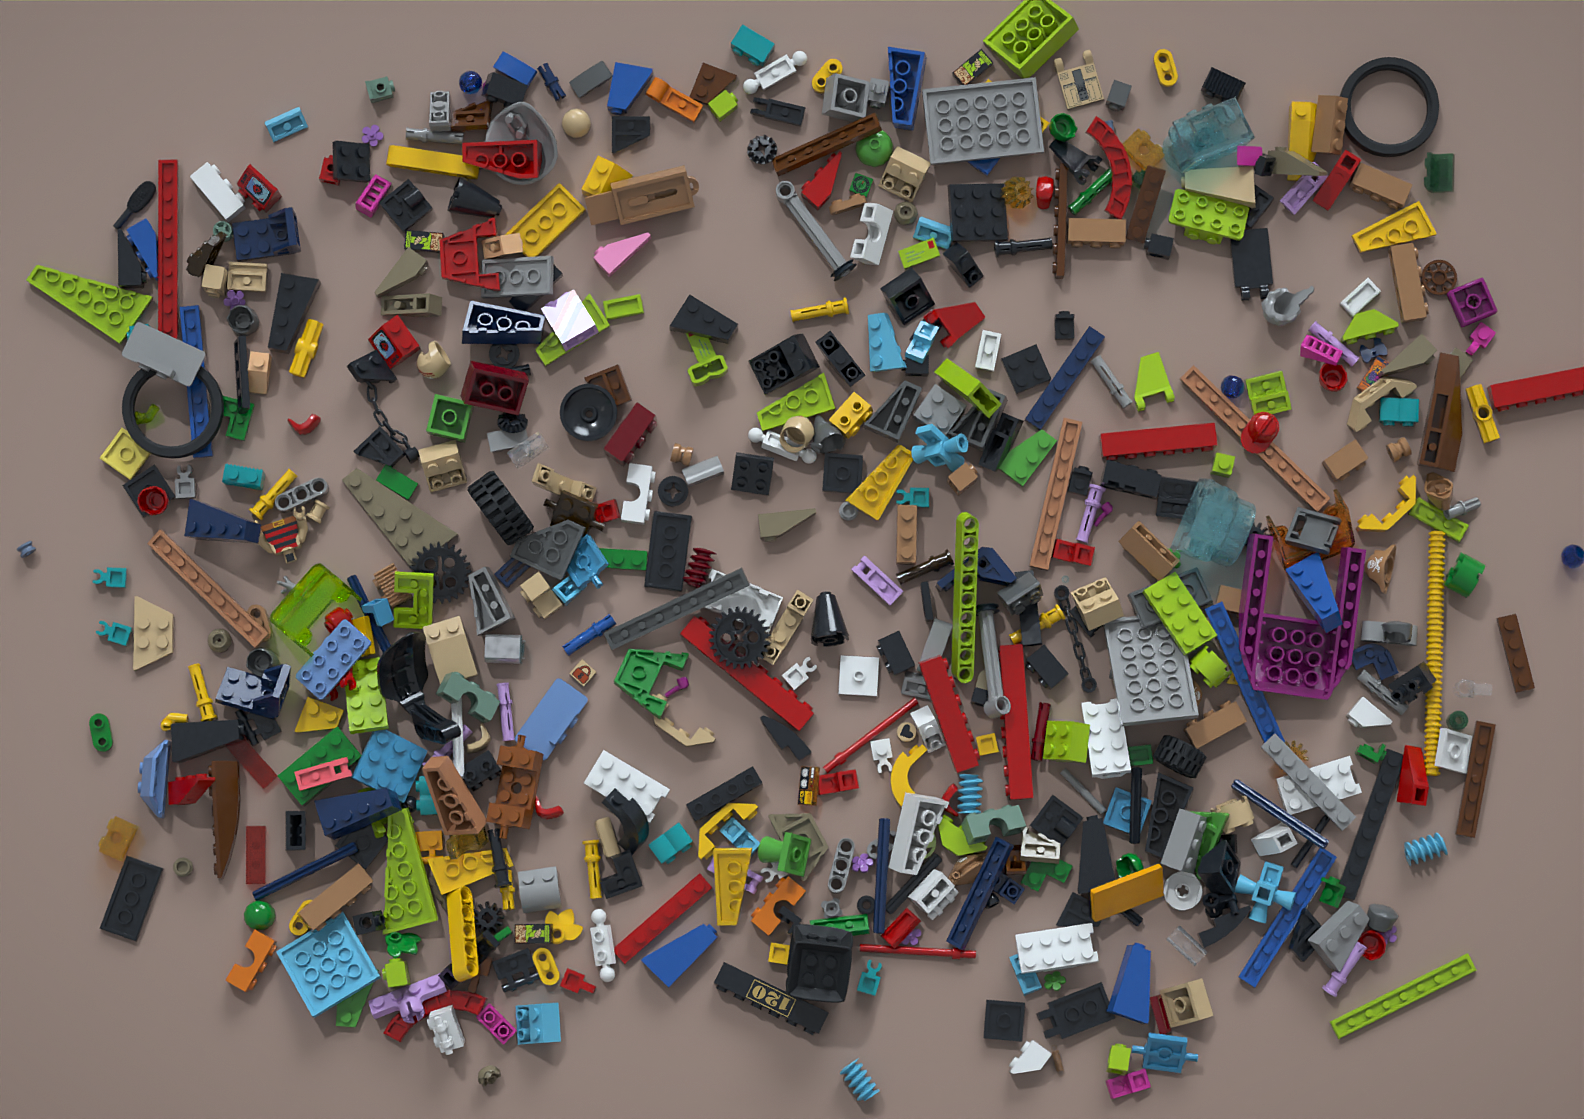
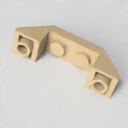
M1383 376L1353 398L1347 422L1348 427L1356 432L1363 430L1372 421L1365 410L1366 408L1373 406L1376 400L1389 394L1391 389L1397 396L1401 398L1407 397L1417 388L1416 384L1408 379Z
M540 463L537 464L532 478V483L535 486L558 496L565 490L590 502L593 501L597 489L587 483L554 472V469Z
M799 590L795 592L785 612L773 629L772 636L767 639L771 644L765 645L769 652H762L765 656V661L772 665L775 664L814 599Z
M659 693L657 696L654 694L651 695L656 698L667 701V699ZM654 716L656 726L686 747L714 743L716 740L713 737L714 733L706 727L704 729L699 727L690 740L688 738L690 734L681 728L678 731L672 727L674 723L668 718L658 719Z

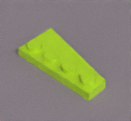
M589 293L582 301V304L600 333L610 327V324ZM553 331L535 351L546 367L587 340L565 351L559 338Z
M824 372L757 412L762 432L783 426L789 418L794 416L809 418L835 410Z

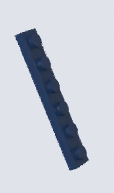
M1088 327L1028 413L1025 421L1038 430L1042 429L1105 338L1104 335L1092 327Z
M995 837L946 940L948 943L961 950H965L1014 845L999 837Z

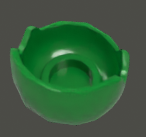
M1065 113L1056 114L1049 123L1050 134L1060 142L1071 140L1075 137L1078 130L1073 118Z
M1124 854L1116 861V870L1119 878L1144 869L1142 860L1136 854Z
M253 901L246 906L244 911L246 925L256 930L268 929L273 925L276 918L275 909L268 902Z

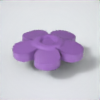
M372 125L371 130L369 127L363 128L362 132L365 134L362 137L363 143L367 144L370 141V145L374 147L378 145L377 140L383 139V133L378 132L379 127L377 125Z
M233 290L228 291V298L223 300L225 306H230V310L235 306L245 305L246 303L242 299L244 293L240 290L236 294Z
M861 854L860 858L856 856L852 859V869L855 872L861 870L862 873H866L869 870L868 867L874 864L873 859L869 858L868 854Z
M1393 926L1391 931L1390 929L1387 932L1377 931L1384 937L1386 944L1388 939L1392 943L1397 939L1396 935L1393 934L1397 931L1395 926Z
M912 930L902 943L907 945L910 940L912 945H916L918 943L916 937L921 936V930Z

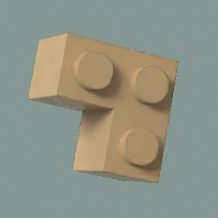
M539 572L520 585L522 588L520 591L521 595L527 603L530 601L535 607L532 610L538 618L543 617L546 620L563 607V604Z

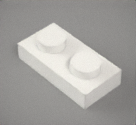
M982 331L975 368L994 372L1001 338L1000 333Z

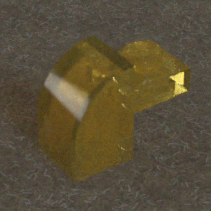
M484 826L478 834L449 835L450 838L445 843L450 859H458L466 850H480L489 840Z

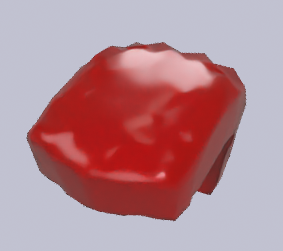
M1042 176L1037 179L1036 200L1037 207L1040 209H1048L1050 206L1054 186L1053 178Z
M311 414L302 424H298L289 418L287 421L298 434L306 435L319 425L321 417Z
M954 783L951 784L941 799L949 802L958 787ZM949 804L947 808H944L945 811L955 817L959 816Z
M536 796L535 810L540 818L553 819L564 814L560 806L549 809L542 808Z

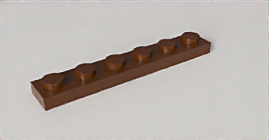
M872 113L776 156L772 162L778 177L882 131L876 113Z
M1060 163L1059 169H1055V180H1058V187H1055L1054 198L1058 199V206H1054V217H1057V225H1054L1053 236H1057V243H1053V255H1056V262L1052 264V273L1056 274L1055 279H1063L1065 271L1068 168L1063 163Z
M1481 721L1475 722L1455 831L1456 835L1475 838L1496 724Z

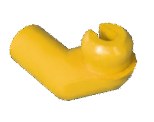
M168 714L161 721V729L169 731L172 723H188V714Z

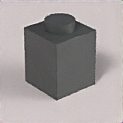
M1114 80L1105 105H1108V108L1113 111H1123L1132 86Z

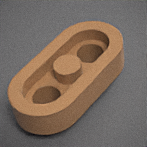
M858 193L850 196L848 200L842 201V199L831 202L832 205L829 207L831 215H837L864 206L867 203L865 196H861Z
M261 605L250 606L247 612L269 633V636L263 642L269 641L273 631L266 609ZM257 611L260 612L259 618L255 617V613Z

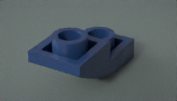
M1002 872L993 891L1012 904L1017 902L1025 888Z

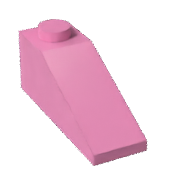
M644 233L607 244L605 247L601 246L594 253L596 255L593 257L594 261L611 277L651 239V235Z

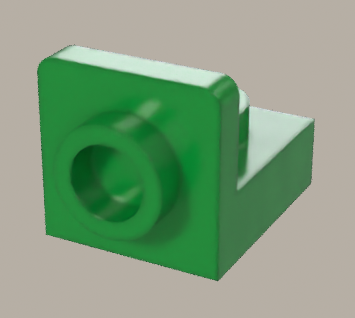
M1367 744L1359 745L1355 754L1376 764L1385 757L1387 751L1384 749L1386 745L1381 744L1376 753L1374 748Z
M1332 876L1329 879L1322 877L1321 881L1326 884L1319 901L1338 908L1346 886L1339 884L1341 880Z

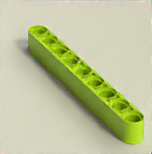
M968 512L960 513L956 519L951 673L961 683H969L973 679L979 522L977 518ZM970 519V524L965 526L966 520ZM970 538L969 543L964 545L965 539ZM969 557V561L963 564L964 559ZM968 575V580L963 583V578ZM968 594V598L962 602L963 596ZM967 613L966 619L961 620L963 614ZM967 632L966 636L961 639L962 633ZM966 650L965 656L960 658V654ZM965 669V673L960 676V672Z

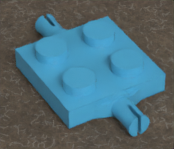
M586 534L581 539L567 570L576 586L580 589L585 587L590 581L593 582L596 589L601 588L603 583L598 575L609 565L590 535Z
M1148 1033L1147 1042L1144 1047L1132 1045L1131 1053L1143 1054L1142 1068L1181 1073L1182 1066L1186 1060L1198 1061V1054L1187 1053V1038Z

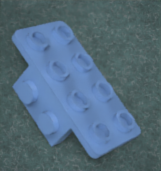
M342 620L297 672L296 679L318 699L324 700L371 646V641L348 620Z
M556 679L515 736V741L517 742L518 735L526 736L524 748L543 753V761L546 760L558 743L562 744L567 737L565 733L569 727L573 728L579 720L576 717L588 702V698L562 679Z

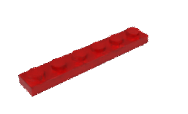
M699 873L614 947L615 954L626 964L711 890L712 886Z

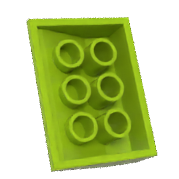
M1024 0L983 42L1014 73L1025 79L1030 78L1079 28L1073 16L1053 1Z

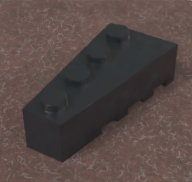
M281 273L268 342V349L270 351L290 353L310 305H312L315 294L321 285L319 279Z
M1159 772L1145 852L1162 860L1179 809L1186 810L1194 792V787Z

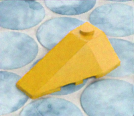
M1292 101L1289 106L1288 151H1294L1313 162L1316 153L1311 151L1317 104ZM1287 175V181H1298L1302 175Z

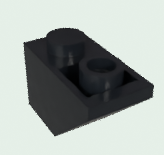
M958 242L943 253L949 265L969 288L984 277L969 251Z

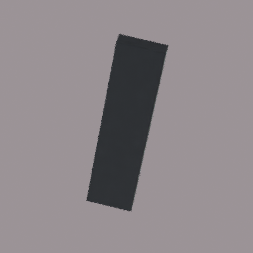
M239 336L234 342L237 407L239 414H246L250 409L246 336Z
M1034 570L1014 572V574L1019 579L1028 572L1034 576ZM1031 603L1019 614L1023 647L1042 645L1038 603Z

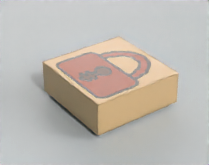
M582 659L569 674L584 687L597 672Z

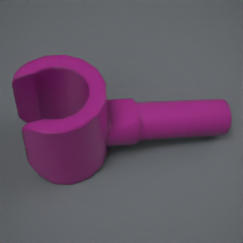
M1109 502L1100 507L1103 513L1094 522L1093 525L1096 527L1104 517L1113 511V507Z
M687 677L677 679L678 686L665 693V696L668 698L675 692L689 686Z

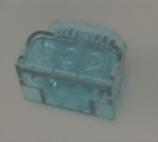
M1235 97L1214 106L1212 103L1202 107L1201 111L1193 110L1187 113L1186 117L1172 122L1173 126L1169 128L1168 135L1162 145L1163 157L1172 169L1180 173L1202 169L1222 157L1237 152V146H1246L1255 138Z
M1199 478L1170 549L1195 560L1213 561L1224 567H1230L1239 557L1252 528L1256 515L1255 505L1239 498L1235 491L1216 483L1215 480Z

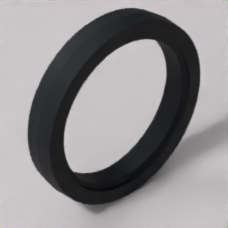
M1382 57L1363 64L1348 77L1340 93V97L1348 98L1344 129L1346 135L1357 147L1375 156L1397 157L1414 151L1430 137L1438 120L1439 98L1433 81L1419 66L1405 59ZM1389 70L1407 75L1419 85L1425 96L1427 105L1425 122L1421 130L1405 142L1397 144L1376 142L1364 135L1354 122L1351 112V99L1354 89L1362 79L1378 71Z
M202 366L196 375L206 386L212 406L209 422L203 432L186 444L164 446L148 439L140 430L135 418L137 395L146 381L156 375L157 372L153 370L147 372L143 369L137 371L129 381L122 400L124 424L135 443L148 453L171 459L191 456L209 445L217 435L224 416L223 396L214 377Z

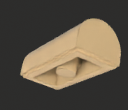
M610 817L596 820L594 824L605 858H611L613 855L621 853Z

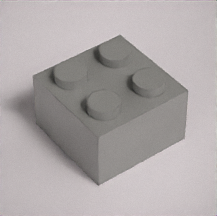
M837 73L826 78L822 115L850 122L864 118L866 116L870 82Z
M935 384L914 413L913 419L923 426L933 424L947 436L967 405Z

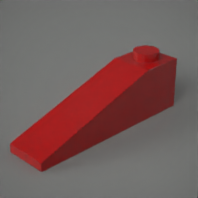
M538 140L462 143V162L518 179L538 178L542 164V143Z

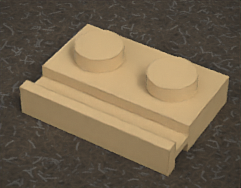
M229 262L227 290L266 292L268 265Z

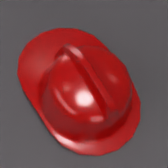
M1268 412L1256 413L1241 433V443L1244 449L1255 454L1264 452L1279 432L1277 418Z

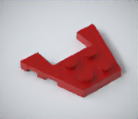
M495 218L488 219V221L482 224H476L470 229L457 232L439 240L442 279L500 291L499 273L479 274L477 238L497 236Z

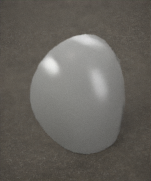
M517 102L506 107L491 121L489 129H487L485 142L538 140L542 143V164L538 178L518 179L498 172L495 173L512 184L525 185L539 181L550 173L558 157L557 140L553 130L541 114L526 102Z

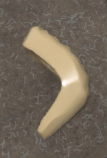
M484 723L480 724L482 738L475 743L467 744L466 750L468 754L482 751L489 745L491 738Z

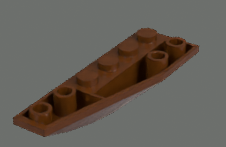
M1440 352L1417 465L1455 472L1462 439L1459 356Z
M211 761L212 765L208 766L209 777H215V781L209 787V796L213 798V836H215L213 854L214 856L216 855L214 875H217L218 879H224L237 837L241 803L240 763L238 761Z

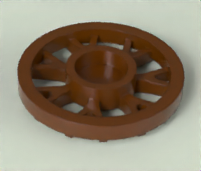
M1434 260L1424 267L1421 282L1429 293L1445 295L1455 287L1457 273L1449 262ZM1432 264H1435L1437 268L1434 272L1430 268ZM1442 264L1447 265L1445 271L1440 270ZM1425 272L1432 274L1431 278H1424ZM1453 272L1454 277L1447 278L1446 273ZM1430 281L1434 283L1431 289L1427 286V283ZM1446 281L1452 284L1450 288L1444 285ZM1437 285L1442 286V292H1436Z

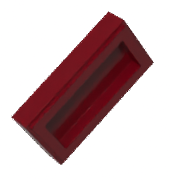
M1162 995L1150 997L1159 1034L1171 1032Z

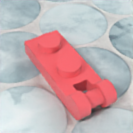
M348 758L337 759L294 772L299 791L351 777L352 772L348 769L347 765L349 763ZM340 766L341 773L336 774L334 767Z

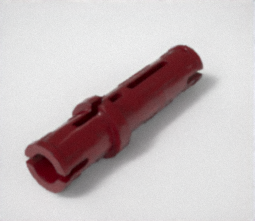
M1039 702L1035 734L1031 741L1033 742L1031 760L1043 761L1047 721L1049 720L1051 707L1049 703Z

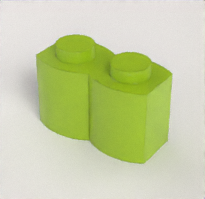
M717 355L709 358L705 363L692 365L687 372L692 385L701 386L710 379L724 376L728 372V367L723 356Z

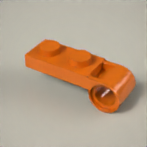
M657 77L654 78L645 93L651 99L693 123L704 107L701 103L670 87L668 83Z

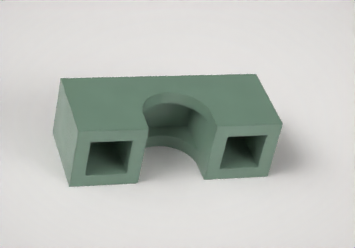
M458 672L446 674L436 695L453 704L459 702L464 694L471 701V707L467 714L482 723L491 721L500 700L496 699L493 693L480 689L477 683L465 680L464 676Z
M1006 805L998 810L988 809L981 814L970 813L966 815V818L961 823L968 845L987 841L991 835L989 825L999 827L1003 837L1020 834L1026 827L1019 805Z

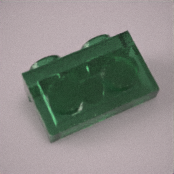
M1427 152V158L1424 161L1425 169H1427V176L1424 177L1425 188L1431 193L1454 192L1455 155L1453 153L1433 154L1432 152Z

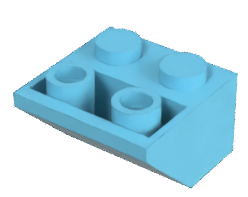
M559 1003L515 1006L518 1045L561 1042Z

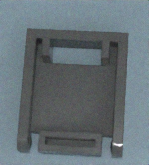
M1298 507L1285 537V543L1328 555L1330 552L1329 548L1332 547L1339 530L1338 525L1341 524L1342 520L1338 517ZM1303 521L1305 524L1299 537V533L1295 532L1298 522Z

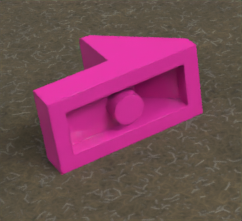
M1237 146V165L1240 167L1255 166L1259 156H1262V147Z

